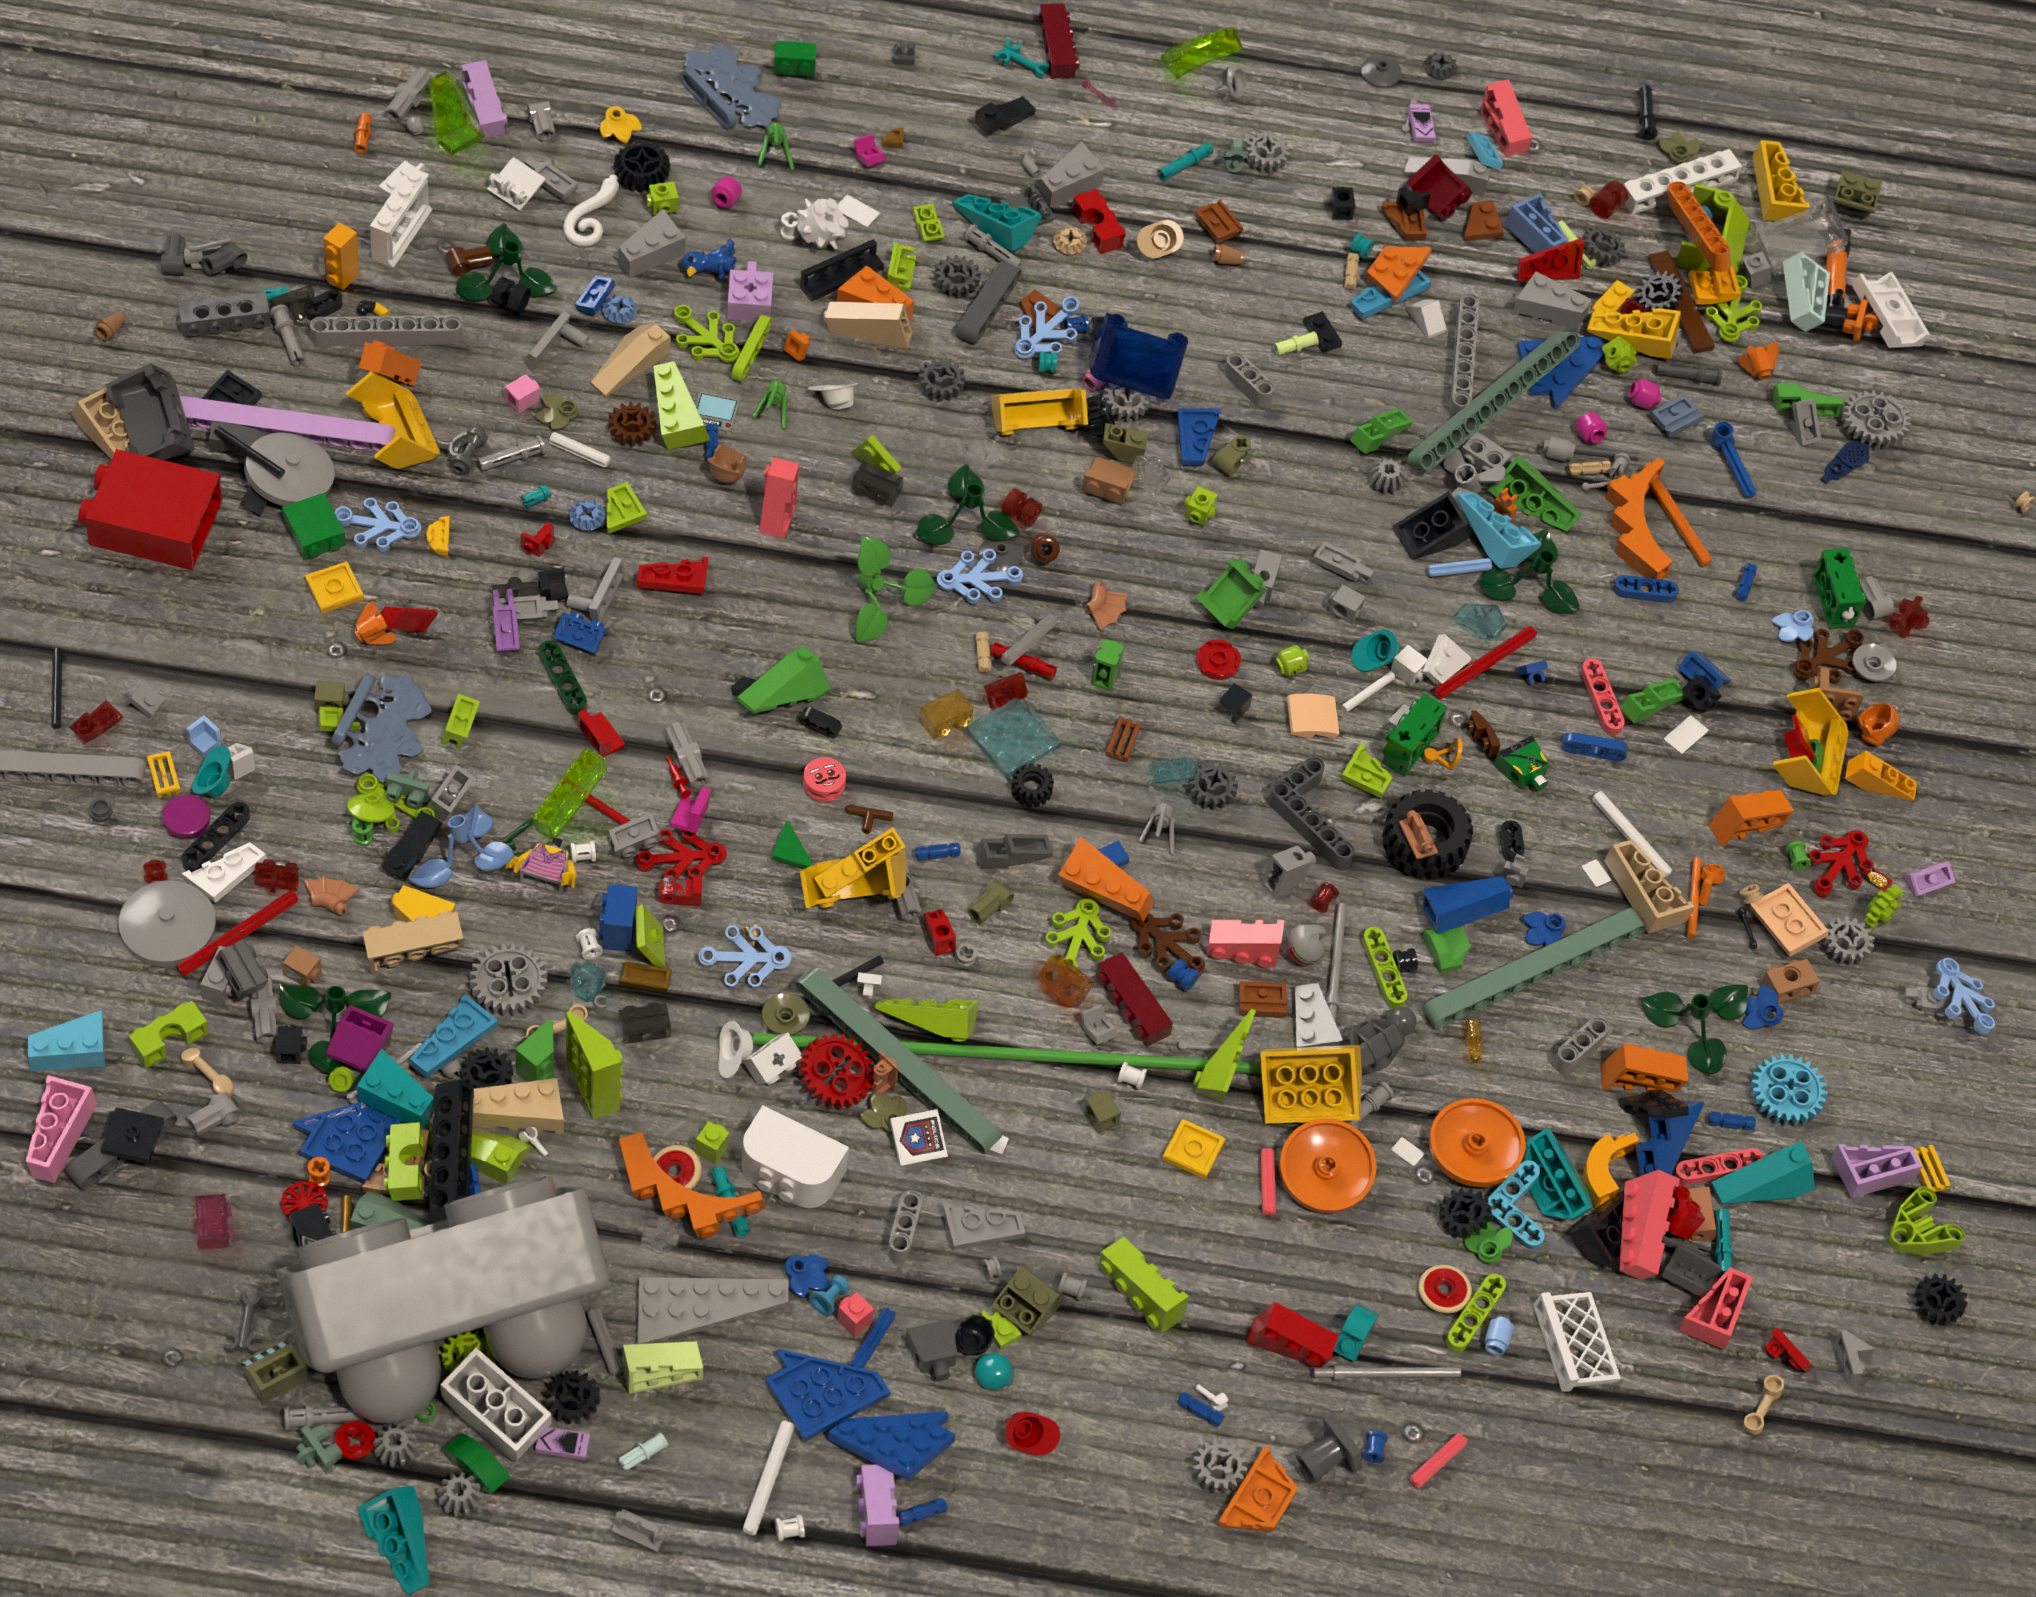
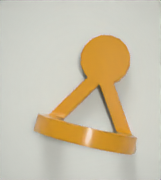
M1455 738L1450 747L1438 752L1433 748H1426L1423 752V758L1429 763L1438 761L1447 769L1453 770L1461 758L1462 740ZM1457 744L1456 755L1451 763L1440 757L1452 751Z

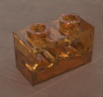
M1051 955L1036 977L1041 982L1040 986L1044 990L1055 993L1059 997L1058 1000L1067 1007L1080 1006L1095 982L1061 955ZM1054 970L1058 972L1057 981L1052 977ZM1072 984L1076 987L1075 995H1072L1070 992Z

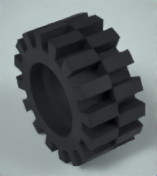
M1029 763L1028 768L1026 764L1022 765V769L1018 768L1013 775L1012 796L1015 795L1016 801L1021 799L1020 804L1023 806L1025 802L1028 803L1030 808H1032V804H1035V807H1039L1040 802L1042 805L1046 804V801L1050 800L1053 791L1054 778H1052V773H1047L1048 769L1046 767L1042 770L1040 764L1034 767V763ZM1035 781L1041 785V788L1031 790L1026 788L1024 783Z

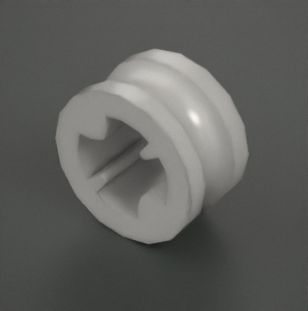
M968 943L959 945L956 950L955 961L964 967L972 965L977 956L976 948ZM962 952L970 954V957L966 958L965 955L962 956Z
M992 1256L990 1260L986 1258L982 1260L983 1271L988 1280H992L993 1276L1001 1277V1268L996 1256Z

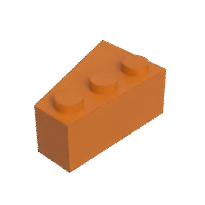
M865 266L838 288L837 302L903 303L908 319L913 318L914 300L868 266Z

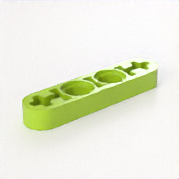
M764 314L760 315L733 367L732 379L743 382L771 329L772 317Z
M1377 927L1367 928L1364 932L1362 943L1384 1000L1390 1008L1404 1006L1408 996L1407 990L1383 931ZM1370 936H1373L1374 939H1377V943H1376V946H1377V947H1376V948H1374V947H1375V942H1374V940H1373V939H1369ZM1383 954L1386 956L1387 961L1379 962L1375 959V955ZM1389 973L1394 976L1395 980L1388 982L1382 976ZM1393 988H1395V991H1394V992H1395V994H1396L1397 997H1400V1000H1397L1396 997H1392V996H1393Z
M1490 1274L1485 1278L1449 1331L1446 1345L1451 1351L1462 1352L1468 1347L1502 1297L1506 1281L1501 1275ZM1494 1283L1498 1284V1287L1490 1295L1488 1292L1491 1285ZM1483 1299L1488 1302L1489 1307L1481 1309L1476 1305V1301ZM1471 1317L1475 1319L1477 1325L1469 1327L1464 1323L1463 1319ZM1462 1331L1464 1333L1462 1340L1455 1343L1454 1338L1456 1339Z

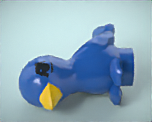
M728 239L725 247L713 250L707 255H704V251L688 252L682 258V267L689 277L700 271L708 270L719 274V280L722 281L725 272L730 273V270L735 268L736 257L732 256L735 254V243L732 239Z

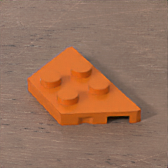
M1384 247L1367 271V279L1376 284L1382 292L1387 291L1392 296L1391 300L1397 303L1430 257L1432 248Z
M1264 1446L1218 1522L1219 1526L1272 1532L1276 1528L1296 1495L1298 1487L1286 1475V1470L1280 1463L1278 1464L1270 1454L1271 1450L1268 1446Z

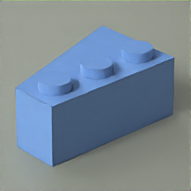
M1541 193L1513 205L1505 222V225L1534 253L1565 244L1568 241L1559 223L1553 220L1551 209L1543 203L1544 197Z

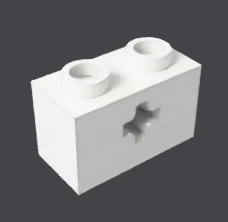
M787 1032L777 1035L745 1058L743 1063L757 1085L764 1083L770 1085L780 1078L778 1074L784 1070L788 1072L798 1065L797 1061L802 1057L801 1052Z

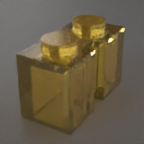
M957 689L920 707L919 721L934 740L940 736L948 735L954 726L956 729L967 726L972 721L973 707L960 689Z

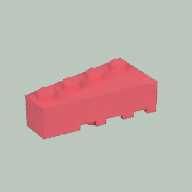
M1656 1170L1625 1182L1620 1255L1621 1272L1639 1280L1658 1274L1665 1246L1662 1243V1237L1669 1229L1670 1222L1666 1220L1669 1208L1674 1207L1675 1198L1672 1197L1674 1187L1676 1188L1679 1185V1178L1661 1170Z

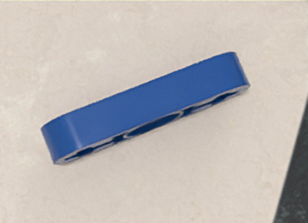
M1621 575L1617 577L1613 590L1616 595L1623 598L1672 603L1676 600L1679 588L1677 584L1668 580ZM1648 586L1652 591L1647 593L1642 591L1640 587Z
M1574 732L1566 733L1562 738V749L1567 753L1613 761H1622L1627 757L1628 746L1620 740Z

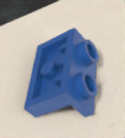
M563 612L553 638L596 655L603 637L608 635V631L603 628L604 624L593 619L591 623L583 620L584 616L575 612H571L570 615Z

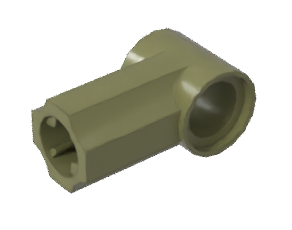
M993 880L986 887L983 895L968 907L967 912L973 921L982 924L998 909L1004 910L1014 899V894L998 880Z

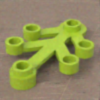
M1736 275L1740 293H1743L1746 290L1748 281L1745 277ZM1740 297L1731 300L1730 307L1725 302L1710 304L1716 305L1728 318L1727 323L1720 317L1715 307H1708L1704 317L1708 321L1715 322L1720 328L1719 336L1724 341L1735 342L1739 339L1741 332L1747 329L1756 330L1760 321L1755 316L1748 317L1747 321L1736 324V320L1748 314L1758 315L1762 309L1761 302L1757 300L1751 301L1749 305L1738 309Z
M679 305L675 308L674 319L677 323L681 325L686 324L700 335H677V347L683 349L688 347L689 344L712 345L715 347H693L691 350L693 360L700 361L704 357H719L724 362H734L738 359L739 349L733 343L735 326L731 323L724 324L722 326V335L725 337L724 343L718 339L720 314L717 311H710L707 314L708 331L691 317L692 310L689 306Z
M364 774L359 778L357 790L360 794H375L387 799V790L383 789L387 788V782H380L373 774ZM401 795L399 802L390 801L394 807L414 819L417 818L420 811L435 817V813L431 808L423 807L416 809L407 805V802L402 799H408V797ZM395 809L393 816L385 822L386 830L389 833H396L400 829ZM396 824L395 827H390L389 825Z
M1083 899L1077 903L1075 910L1065 914L1057 912L1052 917V925L1058 929L1063 928L1065 923L1079 919L1078 924L1059 933L1050 931L1046 934L1045 943L1049 947H1056L1060 942L1073 937L1067 956L1059 962L1058 972L1064 978H1072L1077 973L1078 964L1075 960L1082 940L1089 949L1090 957L1093 960L1099 961L1104 957V947L1095 942L1087 929L1088 922L1091 923L1097 932V939L1102 942L1110 939L1111 929L1108 926H1104L1098 918L1099 905L1092 899ZM1101 932H1106L1108 935H1105V936H1104V935H1101L1100 933H1101ZM1049 938H1055L1056 941H1050ZM1094 951H1099L1101 954H1095Z

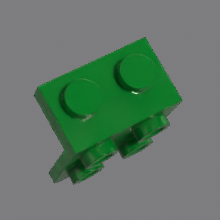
M777 41L775 43L773 74L815 77L816 44Z

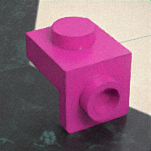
M869 134L854 139L856 159L865 166L874 167L880 162L886 161L885 153L876 147L874 135Z

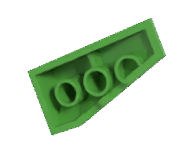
M1521 455L1516 457L1507 467L1505 480L1501 483H1493L1488 489L1497 498L1499 493L1507 487L1510 497L1515 494L1517 495V501L1514 502V505L1517 506L1518 510L1565 531H1568L1582 516Z
M802 646L785 656L737 697V701L752 713L776 709L777 705L788 703L791 706L800 700L814 701L828 693L830 686L820 659L806 647Z

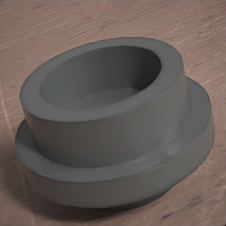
M96 799L89 806V815L96 821H105L112 816V805L106 799Z

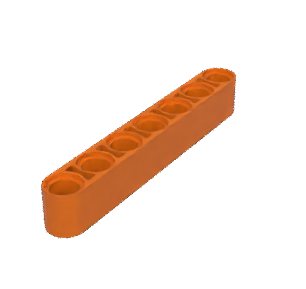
M1680 181L1670 183L1667 187L1669 207L1711 268L1718 272L1728 270L1731 267L1729 245L1687 185Z

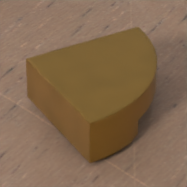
M904 128L893 129V132L885 135L882 147L903 148Z

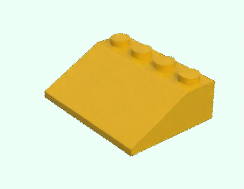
M1360 1045L1265 1049L1260 1052L1265 1124L1309 1122L1316 1119L1360 1120L1362 1078Z

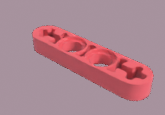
M1587 659L1583 663L1581 675L1602 728L1609 735H1618L1622 732L1625 721L1600 661ZM1599 684L1602 685L1605 688V690L1597 691L1594 689L1593 686ZM1607 702L1612 708L1604 709L1601 703Z
M1750 1148L1685 1160L1677 1165L1674 1177L1680 1179L1679 1184L1681 1185L1713 1181L1753 1163V1161H1748L1749 1157L1758 1161L1764 1158V1155L1760 1150ZM1731 1160L1736 1164V1168L1729 1169L1725 1166L1724 1162ZM1702 1165H1711L1714 1169V1172H1704L1702 1169ZM1682 1170H1685V1172H1686V1173H1690V1175H1689V1176H1686L1685 1173H1681V1172H1682Z

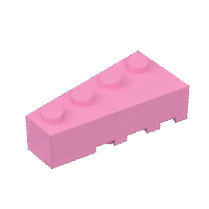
M47 1075V1086L45 1093L42 1095V1106L40 1114L37 1115V1126L35 1133L32 1135L26 1163L32 1177L55 1183L98 1103L92 1087Z

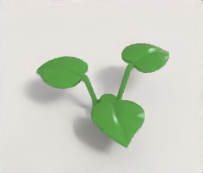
M861 537V547L858 554V568L861 574L859 575L858 582L861 587L866 589L865 593L869 594L875 605L867 603L858 614L855 627V641L857 642L876 639L884 633L887 627V614L880 610L881 605L872 591L877 592L881 590L883 585L904 590V602L912 606H918L925 603L931 597L935 588L931 575L926 570L920 568L913 569L906 575L905 586L884 581L879 575L881 573L880 569H884L889 565L891 553L886 544L872 537Z

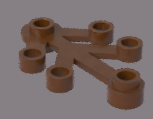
M1819 629L1815 635V640L1817 641L1816 657L1811 660L1809 659L1813 642L1810 639L1807 641L1801 640L1798 646L1801 655L1800 659L1793 665V673L1800 679H1810L1812 676L1818 675L1820 670L1818 666L1826 665L1842 668L1850 675L1855 674L1856 670L1854 669L1852 659L1843 660L1834 657L1848 649L1855 650L1859 648L1864 640L1862 632L1855 629L1848 631L1845 641L1826 651L1830 633L1826 629ZM1837 669L1829 670V683H1839L1842 673Z
M1149 913L1145 919L1146 923L1132 918V927L1139 933L1140 944L1138 954L1141 957L1146 958L1152 954L1153 946L1149 942V934L1156 939L1157 960L1155 967L1158 971L1165 972L1169 969L1170 959L1167 957V948L1178 958L1187 962L1188 968H1194L1200 973V976L1203 974L1205 968L1204 960L1199 956L1190 955L1176 943L1189 942L1196 944L1200 941L1201 931L1198 928H1190L1188 932H1162L1157 928L1171 927L1176 930L1180 929L1184 922L1181 914H1172L1170 918H1154ZM1173 920H1178L1180 923H1174ZM1195 934L1198 937H1191L1190 935ZM1142 948H1148L1149 951H1143ZM1160 962H1165L1167 965L1163 966V965H1160L1159 963H1160Z

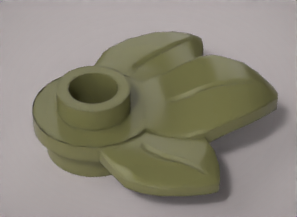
M1679 132L1674 133L1670 140L1660 138L1659 141L1660 148L1669 154L1671 160L1676 163H1686L1690 156L1698 153L1700 148L1699 140L1687 142Z
M558 395L542 396V401L546 408L538 412L535 418L544 424L551 423L552 430H559L566 427L570 420L578 416L579 409L572 400H564Z
M875 1092L871 1096L872 1109L860 1113V1117L869 1127L873 1129L883 1128L887 1133L892 1134L889 1120L890 1118L904 1116L907 1111V1104L900 1095L891 1100L886 1094Z

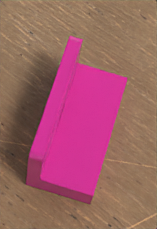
M702 787L696 801L682 798L670 826L697 833L709 807L711 789Z

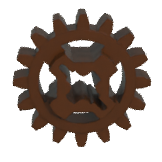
M629 402V406H625L622 403L620 404V409L615 407L613 408V413L609 414L608 429H610V435H615V441L622 439L623 445L631 442L632 446H635L636 441L643 444L644 438L650 440L651 434L655 433L656 419H654V413H648L649 407L647 406L641 408V403H638L636 406H633L632 402Z

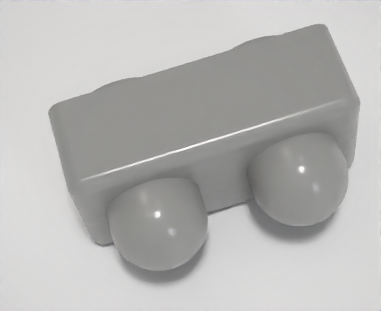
M552 1175L536 1177L450 1202L444 1205L447 1219L409 1230L406 1218H398L343 1232L298 1247L296 1250L300 1263L275 1271L299 1356L305 1365L319 1372L329 1373L335 1371L341 1392L349 1406L362 1417L383 1424L407 1421L420 1414L433 1400L441 1377V1365L434 1341L483 1327L492 1355L510 1373L527 1379H544L561 1373L577 1359L585 1343L587 1321L581 1297L603 1290L610 1280L585 1187L560 1186L555 1188Z

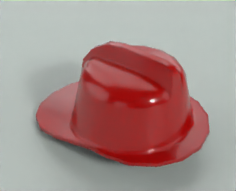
M1021 1411L1012 1415L1009 1420H1005L1006 1441L1010 1447L1016 1450L1042 1456L1052 1452L1059 1444L1060 1428L1055 1421L1048 1417Z

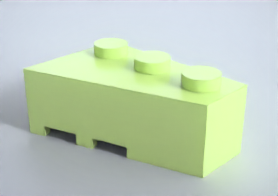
M697 1341L623 1345V1372L629 1394L703 1379V1365Z

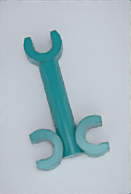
M1008 39L1005 47L995 53L994 61L997 62L999 59H1004V67L1008 66L1010 59L1035 71L1034 74L1039 79L1044 78L1043 71L1049 72L1050 66L1047 63L1040 62L1037 64L1020 55L1021 44L1019 43L1017 46L1012 47V39Z

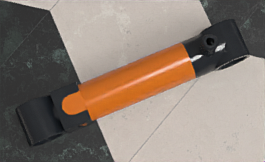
M1833 226L1828 228L1824 262H1826V270L1830 273L1825 320L1824 323L1820 324L1821 326L1842 329L1845 322L1847 258L1850 252L1851 229Z

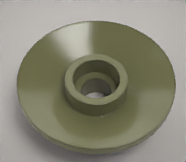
M790 993L772 996L766 1001L762 1009V1019L765 1026L778 1035L787 1032L789 1035H794L801 1032L807 1026L810 1018V1011L806 1002L799 996Z

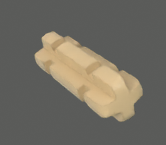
M1357 253L1348 254L1345 277L1346 289L1354 290L1356 288L1359 255Z
M1611 462L1580 463V465L1579 463H1573L1569 465V474L1572 476L1580 475V473L1581 475L1597 474L1600 472L1608 473L1611 468Z
M978 632L976 634L978 669L980 672H989L991 670L987 632Z

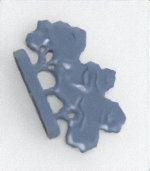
M714 45L710 55L698 50L685 54L684 65L688 69L683 70L680 74L683 86L724 129H729L736 125L737 117L734 111L741 113L742 123L750 127L755 125L768 127L772 124L771 119L778 117V108L780 107L781 100L771 94L758 93L753 90V87L759 86L760 80L758 76L761 75L762 69L749 64L738 66V56L730 46ZM709 71L711 74L706 76L705 72ZM706 81H713L716 91ZM718 94H728L732 98L731 105H728ZM738 105H745V106L749 107V109H748V110H740L741 108H740V107L736 108V106H738Z
M366 672L330 743L340 747L343 745L347 735L352 737L354 742L352 747L345 748L339 753L344 763L343 769L355 774L373 769V774L380 782L384 783L387 782L389 773L400 776L402 766L399 763L398 755L402 754L413 757L424 752L421 744L416 742L417 736L414 729L407 727L406 722L411 719H422L430 714L432 709L429 702L425 699L423 690L415 686L413 679L408 675L399 678L392 675L383 676L381 678L383 692L373 695L371 690L376 678ZM387 689L391 690L392 693H386ZM384 696H392L394 700L392 702L380 701V698L384 700ZM365 701H372L377 704L379 711L375 717L370 718L360 713ZM380 704L385 705V709H382ZM357 717L365 721L364 733L350 731ZM359 740L362 741V742H364L365 745H364V746L360 745V744L358 743Z

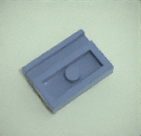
M1684 394L1653 410L1650 417L1662 431L1665 430L1668 433V437H1671L1701 422L1704 415L1698 412V408Z

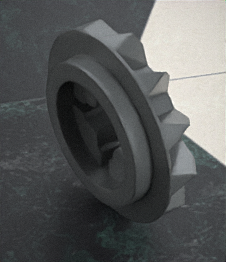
M1434 52L1433 55H1428L1425 61V69L1435 78H1450L1457 71L1456 59H1452L1451 54L1446 56L1443 52L1441 54ZM1439 62L1443 63L1442 69L1439 66Z

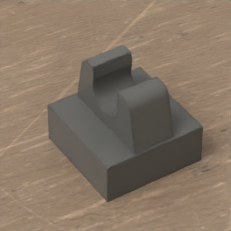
M901 41L894 43V64L914 65L915 44L913 42L901 44Z

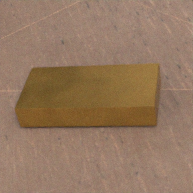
M625 961L621 986L668 993L672 969Z

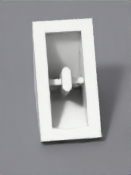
M1424 299L1406 307L1428 339L1446 332L1439 300Z
M239 743L227 747L231 752V759L227 770L234 780L255 770L254 754L251 747Z

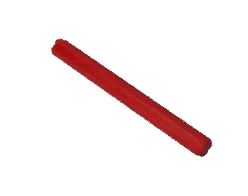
M1528 626L1450 677L1443 684L1436 686L1433 691L1434 696L1437 699L1446 697L1533 640L1537 634L1536 630L1532 626Z
M292 890L288 891L177 965L179 973L182 976L190 974L214 958L219 946H232L296 904L298 897Z

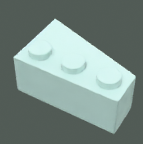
M1800 252L1783 261L1791 322L1806 332L1824 323L1830 273Z

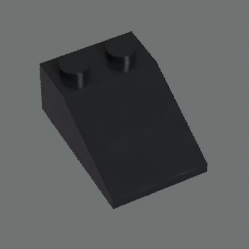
M1450 491L1393 525L1413 560L1458 546L1476 535Z

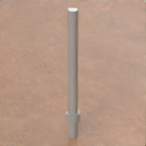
M1345 903L1337 904L1329 995L1326 997V1002L1334 1021H1336V1011L1339 1009L1340 1004L1338 990L1347 907Z
M1333 1365L1332 1368H1313V1377L1333 1378V1380L1376 1377H1461V1368H1344V1365Z

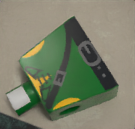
M1532 735L1497 754L1494 766L1518 788L1532 784L1537 791H1540L1548 785V781L1544 776L1549 764Z

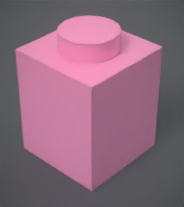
M525 374L505 386V401L519 414L539 402L540 387L535 380H531Z

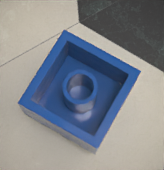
M609 884L608 893H603L602 898L603 910L600 913L599 939L603 940V949L632 952L636 921L637 887Z

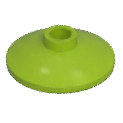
M375 794L356 795L350 798L347 803L348 812L355 818L366 822H383L390 819L394 814L393 804Z

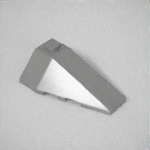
M1409 157L1403 174L1412 177L1431 158ZM1441 158L1444 164L1470 187L1473 194L1484 196L1492 167L1482 165L1479 160Z

